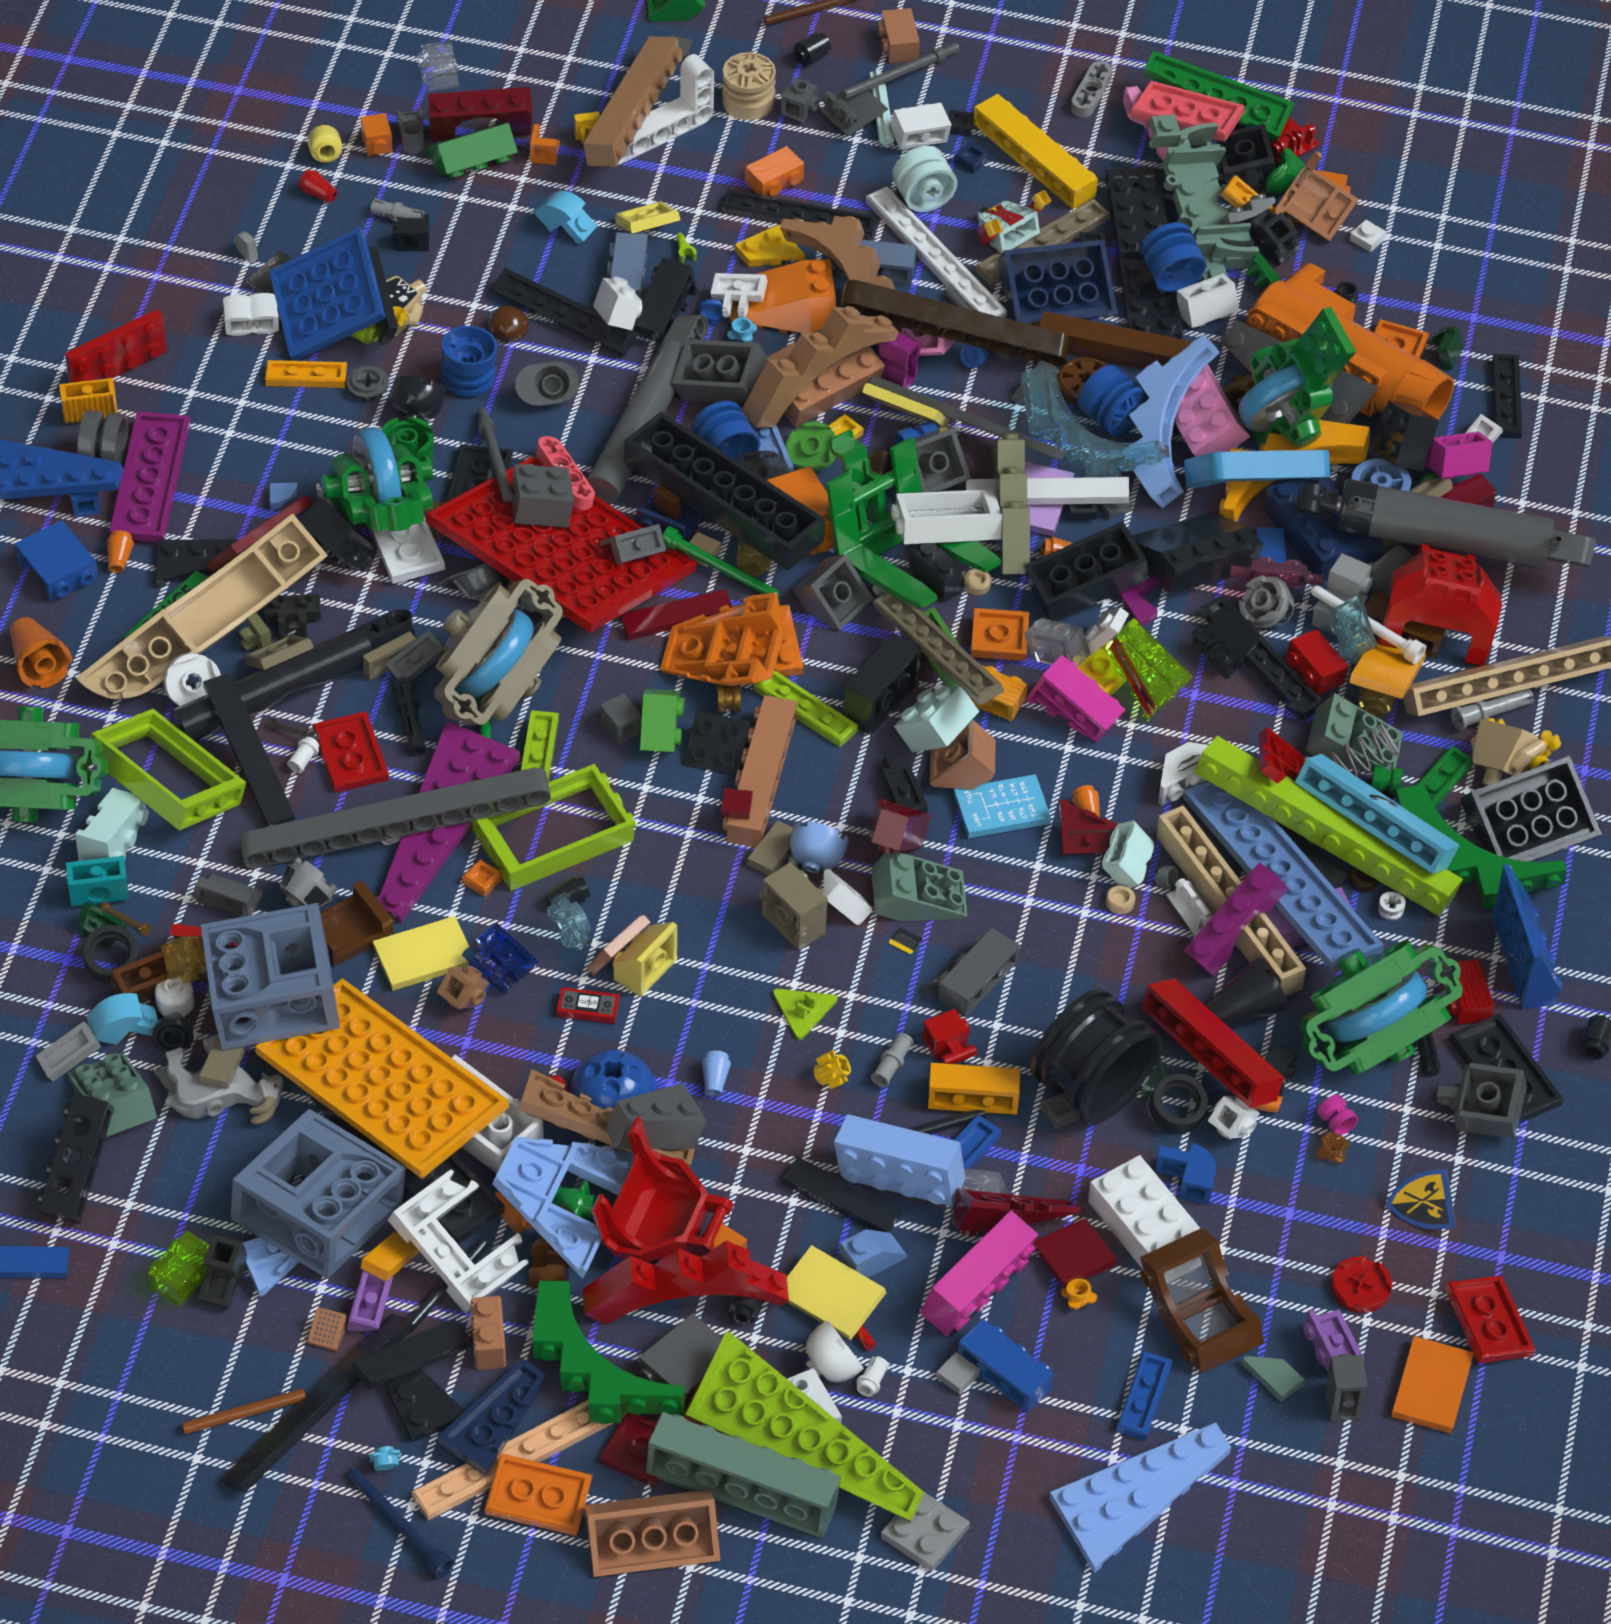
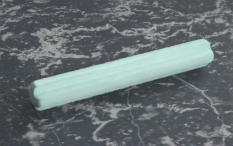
M876 69L874 72H870L869 79L882 74L881 70ZM884 83L872 88L871 92L888 108L886 112L876 118L879 142L884 147H888V145L894 143V135L890 129L891 116L886 85Z

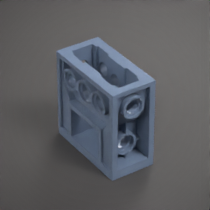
M318 903L201 925L212 1010L222 1050L340 1028L327 943ZM235 942L239 944L235 948L225 947L228 943ZM316 967V969L281 975V973ZM241 1017L250 1018V1020L247 1022L237 1021Z
M308 1109L233 1178L231 1220L328 1279L388 1221L393 1211L402 1205L406 1167ZM298 1172L306 1177V1179L295 1188L288 1184L287 1181Z

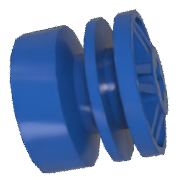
M1174 222L1160 226L1150 232L1141 242L1140 251L1148 268H1150L1157 288L1164 292H1175L1193 285L1206 272V261L1200 248L1197 246L1190 227L1184 223Z
M476 326L456 327L445 334L442 339L440 381L445 389L462 397H475L486 393L492 388L495 382V363L497 358V341L493 335L485 329Z
M1108 365L1096 371L1087 380L1079 394L1078 406L1087 416L1096 420L1099 426L1105 428L1110 435L1117 437L1130 431L1135 426L1129 414L1136 410L1140 404L1145 403L1149 396L1143 388L1139 387L1136 382L1131 381L1118 367Z
M721 401L707 406L698 413L691 425L690 430L744 466L753 461L759 452L761 445L759 437L748 423V419L741 407L735 402Z

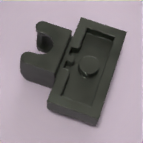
M320 594L277 596L265 606V622H278L279 637L281 639L285 638L290 630H297L300 633V637H307V621L321 620Z

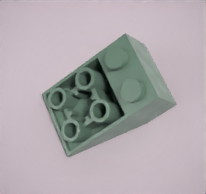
M1334 693L1316 708L1306 751L1314 756L1323 754L1332 761L1331 752H1334L1346 768L1353 769L1344 748V744H1347L1368 768L1357 737L1360 736L1381 760L1380 753L1370 731L1371 728L1385 742L1377 728V724L1380 725L1382 723L1398 750H1400L1403 732ZM1376 736L1384 757V763H1379L1363 745L1371 765V770L1366 771L1350 753L1356 770L1373 773L1375 764L1383 765L1391 771L1396 767L1399 754L1397 756L1392 755Z
M885 852L871 868L875 914L898 921L966 919L968 917L962 870L896 852L895 854Z
M123 1052L107 1055L103 1060L93 1064L80 1065L74 1071L67 1073L76 1094L107 1101L114 1107L106 1137L157 1118L149 1087Z

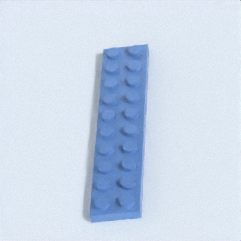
M1209 781L1183 791L1184 801L1248 875L1261 862L1286 884L1289 889L1275 906L1333 973L1341 970L1336 960L1353 949L1360 948L1364 958L1372 954L1379 955L1383 952L1384 944L1274 819Z

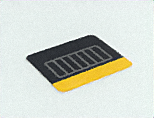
M899 928L889 943L912 954L922 941V938L903 928Z

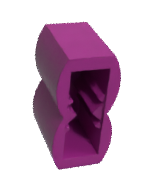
M899 333L895 341L882 342L877 345L879 358L885 365L882 378L908 388L917 376L920 343Z

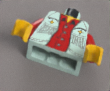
M1046 190L1035 194L1032 197L1033 202L1028 206L1003 201L991 209L982 207L978 212L979 227L977 232L980 243L984 246L990 244L1002 254L1004 250H1011L1039 234L1040 229L1037 215L1045 205L1051 202Z

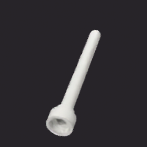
M1314 586L1311 589L1313 596L1399 648L1404 655V659L1412 664H1417L1426 651V645L1418 640L1412 641L1411 639L1407 641L1320 586Z

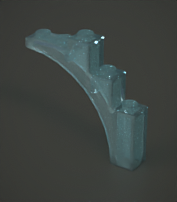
M1043 366L1021 373L1029 433L1042 441L1055 438L1057 448L1066 451L1063 457L1064 461L1069 464L1084 462L1087 478L1122 477L1121 471L1135 470L1136 466L1141 464H1157L1161 462V459L1170 457L1169 447L1159 440L1137 444L1118 443L1097 437L1082 426L1068 409L1060 392L1056 372Z

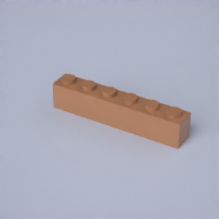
M764 695L762 705L756 706L754 713L756 726L750 727L748 734L750 747L749 749L744 748L741 762L744 768L743 770H738L735 786L738 787V790L753 791L750 819L724 817L723 830H727V842L757 847L764 837L797 719V701Z

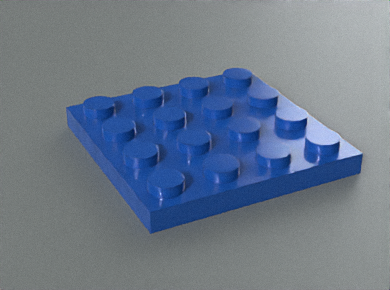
M360 227L269 271L289 356L294 361L300 360L386 318L365 232Z

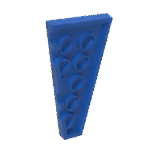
M0 439V500L119 489L124 471L120 462Z

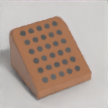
M318 1307L307 1343L337 1352L347 1329L346 1315Z

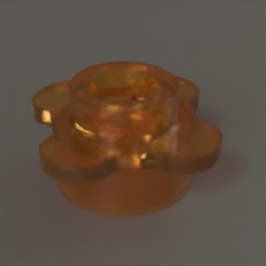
M1337 1133L1323 1135L1321 1137L1322 1146L1317 1150V1156L1320 1159L1327 1158L1335 1161L1337 1164L1344 1163L1346 1161L1345 1151L1350 1147L1349 1141Z

